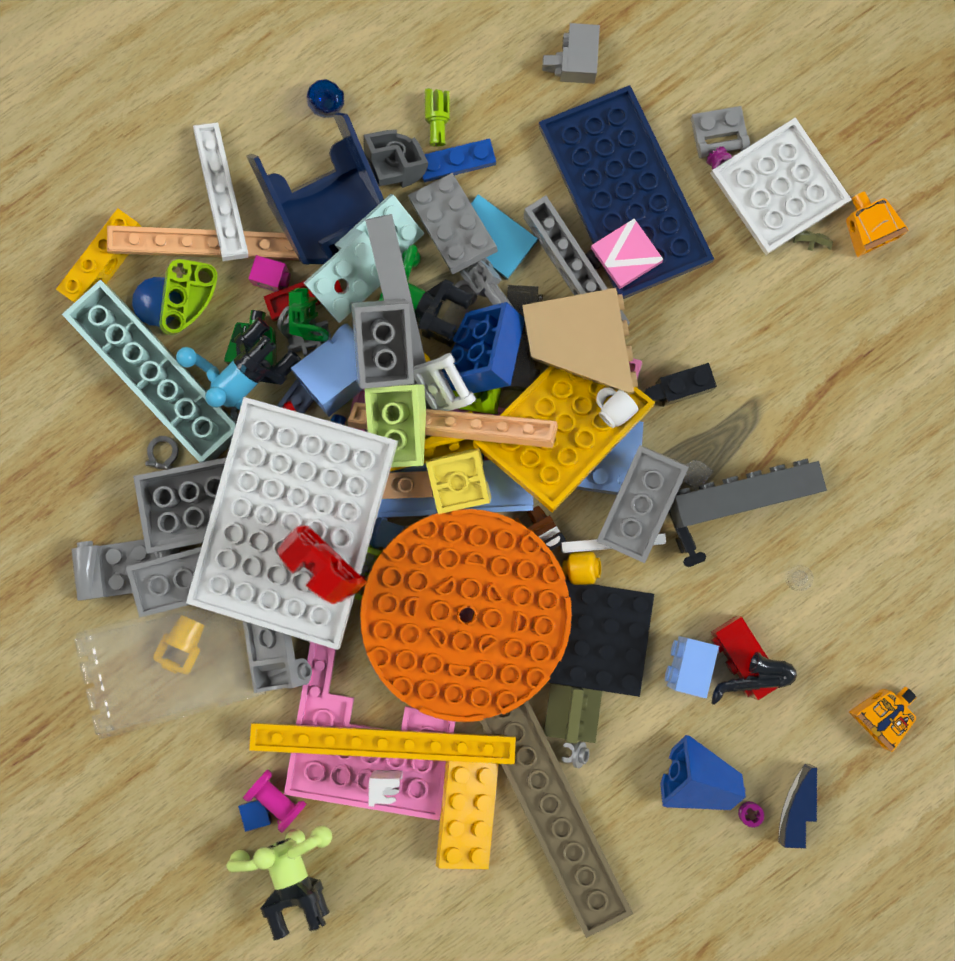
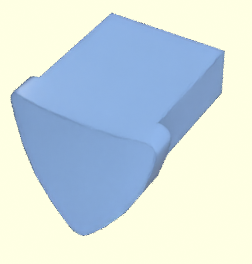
M376 518L369 544L377 549L380 546L385 548L403 530L404 526L388 522L387 518Z

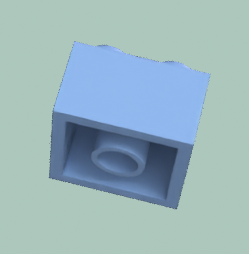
M679 636L678 641L674 640L671 648V655L674 658L672 666L668 665L666 669L665 681H668L667 686L675 691L707 699L719 646Z

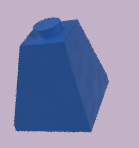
M685 735L671 749L669 759L673 761L669 768V773L663 774L660 783L663 807L731 810L746 798L742 774L691 736Z

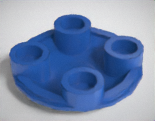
M152 277L144 280L137 286L133 294L132 306L135 314L142 322L150 326L160 327L164 277ZM178 292L169 293V299L172 303L180 304L182 302V297ZM167 317L166 325L173 321L175 317Z

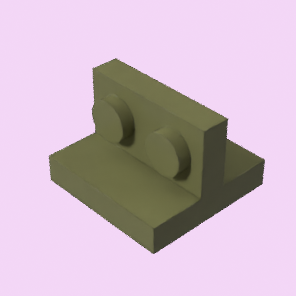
M550 683L544 726L545 736L562 738L568 743L577 744V741L596 743L602 691Z

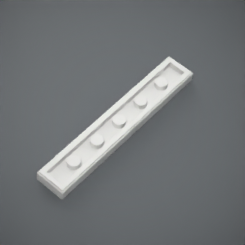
M219 124L193 125L222 261L248 258L247 245Z

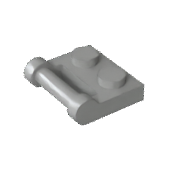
M741 106L692 114L691 122L699 158L708 157V154H713L712 151H716V148L723 146L726 151L737 149L743 151L750 146V139L746 132ZM737 135L735 140L712 144L705 142L708 139Z

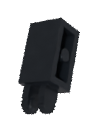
M706 363L661 377L655 383L656 385L651 386V388L648 387V389L646 388V391L643 393L655 401V403L662 402L664 407L709 393L717 385L710 364Z

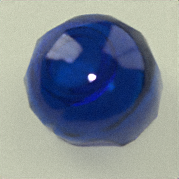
M317 80L308 89V107L315 115L321 118H332L333 114L340 112L345 104L344 91L339 89L338 85L330 80Z

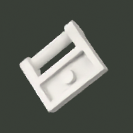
M451 353L413 367L414 379L418 385L424 384L425 398L432 410L451 411L470 405L476 400L472 391H468L458 373ZM441 369H445L459 397L454 395Z

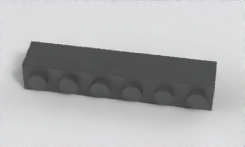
M807 458L793 462L794 467L786 469L785 464L769 468L770 473L762 475L761 470L747 473V479L739 480L738 476L722 480L723 485L715 486L714 482L698 486L699 491L691 492L690 488L678 490L670 507L674 527L679 529L827 491L819 461L809 463Z

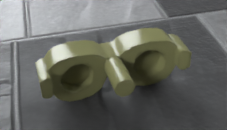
M810 231L799 233L793 240V243H797V241H810L808 247L810 251H813L815 242L827 246L829 250H831L833 243L826 235L821 233L815 234Z

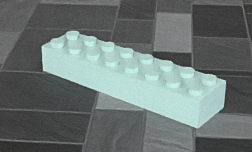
M99 280L62 314L199 463L216 460L230 447L236 422L222 407L215 408L208 405L205 398L207 391L185 367L178 364L175 356L103 281Z

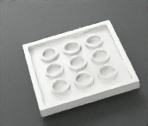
M796 118L722 163L710 173L765 255L771 253L852 200Z

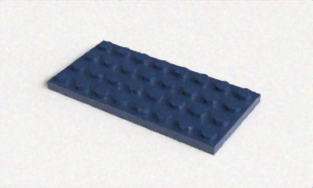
M631 85L539 122L538 127L592 243H596L635 219L663 258L661 264L621 289L618 288L606 271L613 288H616L617 295L622 294L623 299L713 263L714 257Z

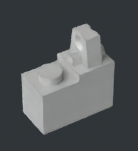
M570 23L568 33L563 35V52H556V55H544L542 71L555 73V76L560 77V82L595 84L600 25Z

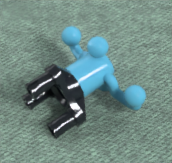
M259 317L256 318L244 333L240 332L234 338L237 356L221 373L217 367L190 347H183L176 354V360L179 365L188 368L195 364L207 373V378L211 382L210 389H208L205 395L208 405L215 408L224 405L226 407H236L239 410L243 398L259 382L282 385L287 380V375L292 371L291 367L301 361V358L293 350L289 349L287 354L276 365H271L265 358L276 348L274 342L268 343L271 339L264 334L270 330V327Z

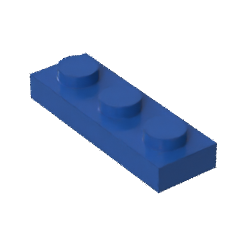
M491 139L424 154L428 161V167L422 177L424 183L441 179L451 173L458 175L495 166L496 159Z

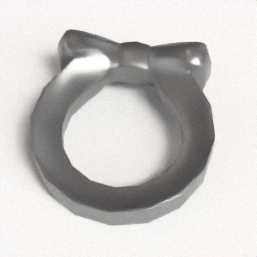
M167 436L154 438L148 445L147 455L149 461H146L145 465L164 470L173 468L171 464L177 459L179 454L177 443ZM159 442H168L172 447L171 456L163 464L157 463L153 454L155 445Z

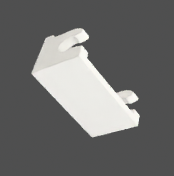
M374 770L369 778L368 806L374 807L375 804L394 803L396 797H385L384 795H396L399 793L400 790L396 787L400 786L403 771Z

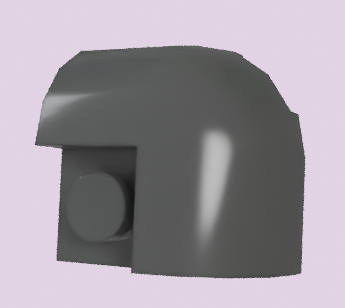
M384 130L364 134V153L378 186L399 182L401 187L404 188L414 184L425 174L428 161L415 137L411 139L406 135L398 134L397 130Z

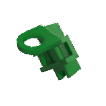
M296 288L289 292V334L303 337L304 340L324 342L329 339V332L319 326L309 325V322L318 316L315 307L318 299L316 297H309L308 288ZM310 331L319 332V333H321L323 336L315 335V334L311 333Z

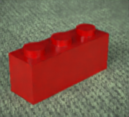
M735 616L711 631L714 637L711 639L713 645L719 646V653L723 651L728 659L725 664L733 675L737 674L739 678L747 679L749 675L754 677L759 675L758 673L752 674L749 672V665L754 653L759 652L765 658H769L742 616ZM778 687L760 688L743 692L747 697L751 696L753 699L760 700Z

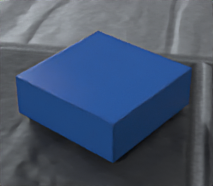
M258 800L238 806L245 832L272 823L269 810Z

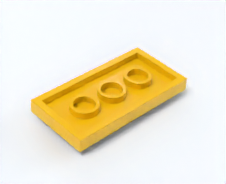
M446 761L436 857L437 868L489 869L499 764Z

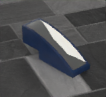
M804 764L796 776L783 806L779 824L778 843L784 848L806 849V821L817 822V767L811 764Z

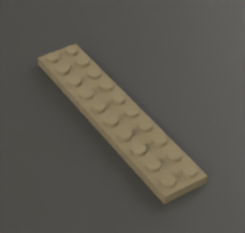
M529 701L506 714H499L481 720L480 722L486 735L516 737L515 763L501 765L585 937L588 938L633 915Z

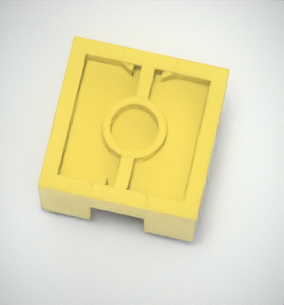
M480 448L433 457L427 460L426 466L438 514L490 503L492 497L483 470L484 463Z

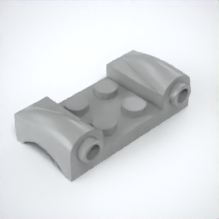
M144 539L102 546H93V541L77 543V548L71 549L77 601L132 594L126 567L180 553V547L147 554Z
M243 621L254 693L295 688L309 683L312 668L306 659H295L291 635Z

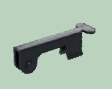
M669 510L668 514H669V516H670V518H671V521H672V523H673L672 516H671V512H670V510ZM688 527L675 529L678 535L675 540L682 554L689 553V556L683 561L684 566L691 567L704 562L706 555L703 552L695 553L696 545Z

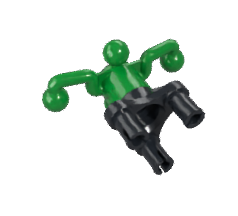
M411 244L402 253L407 281L409 280L411 269L417 267L421 261V255L414 244ZM447 279L428 291L408 283L416 321L419 324L418 329L422 330L421 336L429 340L433 338L451 348L454 344L453 338L456 332L453 330H455L456 325L438 318L444 301L449 300L467 310L474 294L453 286L454 283ZM382 292L378 301L384 300Z

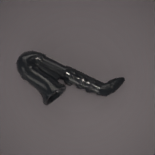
M755 652L749 665V672L752 674L758 673L759 675L757 677L749 675L747 679L738 678L719 683L714 689L711 704L715 705L719 702L725 692L789 686L796 680V669L786 661L767 659L759 652Z

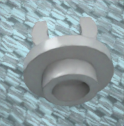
M579 741L577 744L564 743L563 747H568L572 750V756L562 757L563 762L573 763L575 768H581L583 764L587 763L589 749L585 742Z

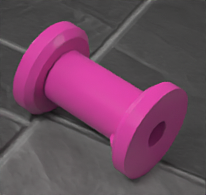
M267 769L243 796V799L246 802L251 801L253 798L257 799L278 818V830L283 833L307 804L304 801H299L295 805L269 782L272 772Z

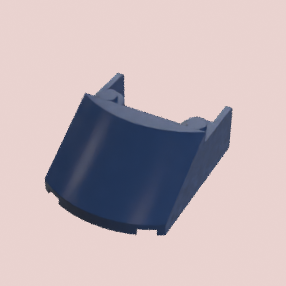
M337 112L333 114L343 139L335 142L330 148L329 155L335 169L293 190L290 189L282 175L277 173L267 175L257 155H246L268 201L269 208L300 262L305 265H324L339 251L335 244L384 200L351 120L346 113Z

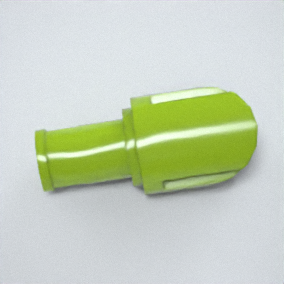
M426 88L425 121L430 124V146L434 147L435 143H437L436 147H442L446 145L445 124L450 120V91L445 90L442 92V90L435 89L433 92L431 88Z

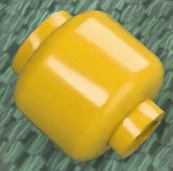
M592 551L571 552L568 560L563 561V573L565 576H568L569 582L573 585H592L596 582L597 578L601 577L600 557L597 558Z

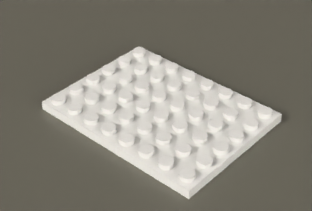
M244 397L186 603L336 650L340 649L355 594L335 605L324 601L306 586L314 575L305 567L299 572L292 573L279 558L277 550L296 526L308 525L361 575L398 441Z

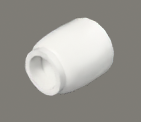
M606 387L597 394V404L601 408L599 415L612 429L622 425L639 411L634 400L623 390L616 392L613 388ZM612 395V397H610L604 404L605 399L608 396Z

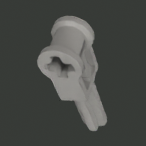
M487 258L460 271L461 276L469 283L477 295L487 296L493 305L507 302L512 306L498 287V283L502 279Z

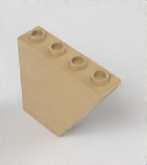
M616 288L522 305L530 353L533 360L613 388L614 390H623L628 395L634 394L633 388L638 387L636 371H630L629 362L634 361L631 345L626 346L624 336L629 335L627 320H622L620 310H625L623 295H617Z

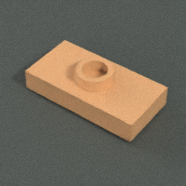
M428 471L389 473L382 499L433 497Z

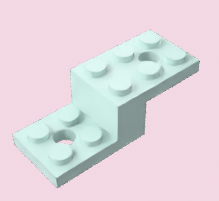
M393 194L384 199L335 244L339 251L304 282L305 286L338 323L352 312L351 303L363 302L381 286L365 220L392 214L401 255L411 244H414L424 235L421 228ZM338 279H345L347 282L345 291L341 293L336 292L334 289L335 282Z

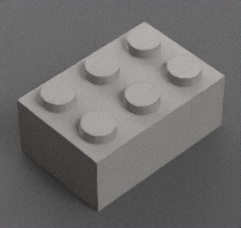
M405 299L351 303L357 382L360 388L414 384L409 303Z

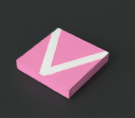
M635 219L591 245L592 251L619 289L663 262V258Z

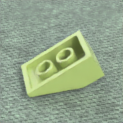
M424 384L365 388L368 432L398 441L391 467L423 466L426 424Z

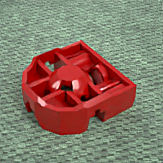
M308 525L296 526L277 550L279 558L292 573L299 572L303 567L309 570L314 576L308 581L306 586L321 599L333 605L349 599L367 583L356 570Z

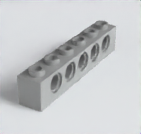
M547 196L542 197L524 209V220L535 237L538 238L539 243L573 295L608 289ZM620 310L621 319L627 320V324L629 325V320L627 319L623 311Z

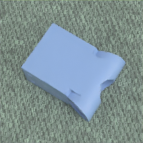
M348 323L343 324L335 332L331 340H327L291 367L298 382L328 417L363 390L357 382L354 333Z

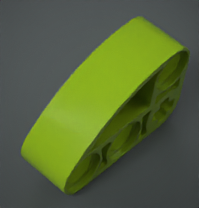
M176 259L169 264L165 273L159 322L162 332L169 336L180 333L205 310L213 296L218 278L217 271L212 265L184 259ZM177 267H180V271L185 273L180 278H177V274L172 272ZM198 272H207L210 275V282H201L198 278ZM178 292L182 297V302L180 304L172 303L169 299V293ZM175 317L179 322V327L177 329H170L166 325V318Z

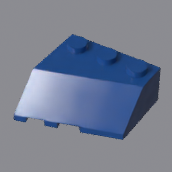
M507 302L466 312L453 338L455 345L451 354L455 360L454 365L469 392L477 393L511 385L525 318ZM443 368L442 373L446 378L449 386L452 390L456 391L449 376Z

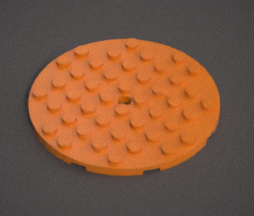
M460 509L442 514L436 513L416 521L402 530L382 550L368 574L367 583L364 585L361 598L360 625L363 643L374 670L386 687L401 701L419 710V712L437 719L456 722L481 721L499 714H506L530 700L549 681L550 675L558 662L561 661L568 643L572 618L571 599L561 566L552 551L534 532L515 520L498 513L479 509ZM469 607L474 612L473 619L469 622H463L460 619L459 613L462 609Z

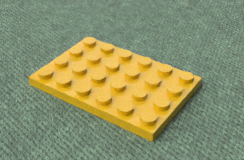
M549 366L500 416L557 421L558 428L553 448L475 440L473 446L480 448L482 454L553 513L654 407L655 401L640 389L634 387V394L629 396L634 400L639 411L625 423L612 429L600 417L601 408L596 400L598 392L606 388V386ZM612 395L608 396L605 399L604 404L610 397H612Z

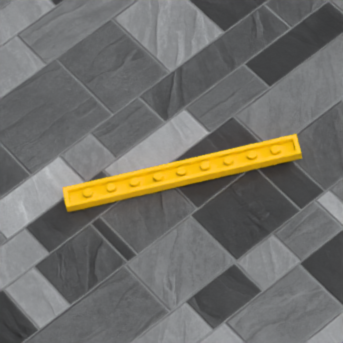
M253 722L251 723L249 750L514 764L516 737Z

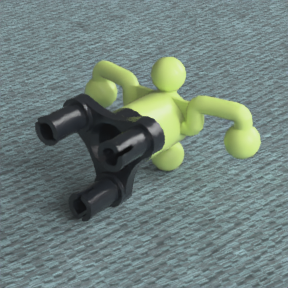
M326 826L314 828L311 837L305 839V835L301 830L292 829L286 834L285 840L258 849L252 860H250V856L246 851L236 850L226 865L227 870L230 872H246L257 869L269 870L275 890L260 909L263 918H267L273 940L284 938L290 933L282 914V910L288 907L298 906L303 909L309 931L320 929L319 925L321 927L326 925L323 917L329 914L330 911L322 893L324 888L321 879L308 876L301 856L314 847L324 848L330 844L332 832Z

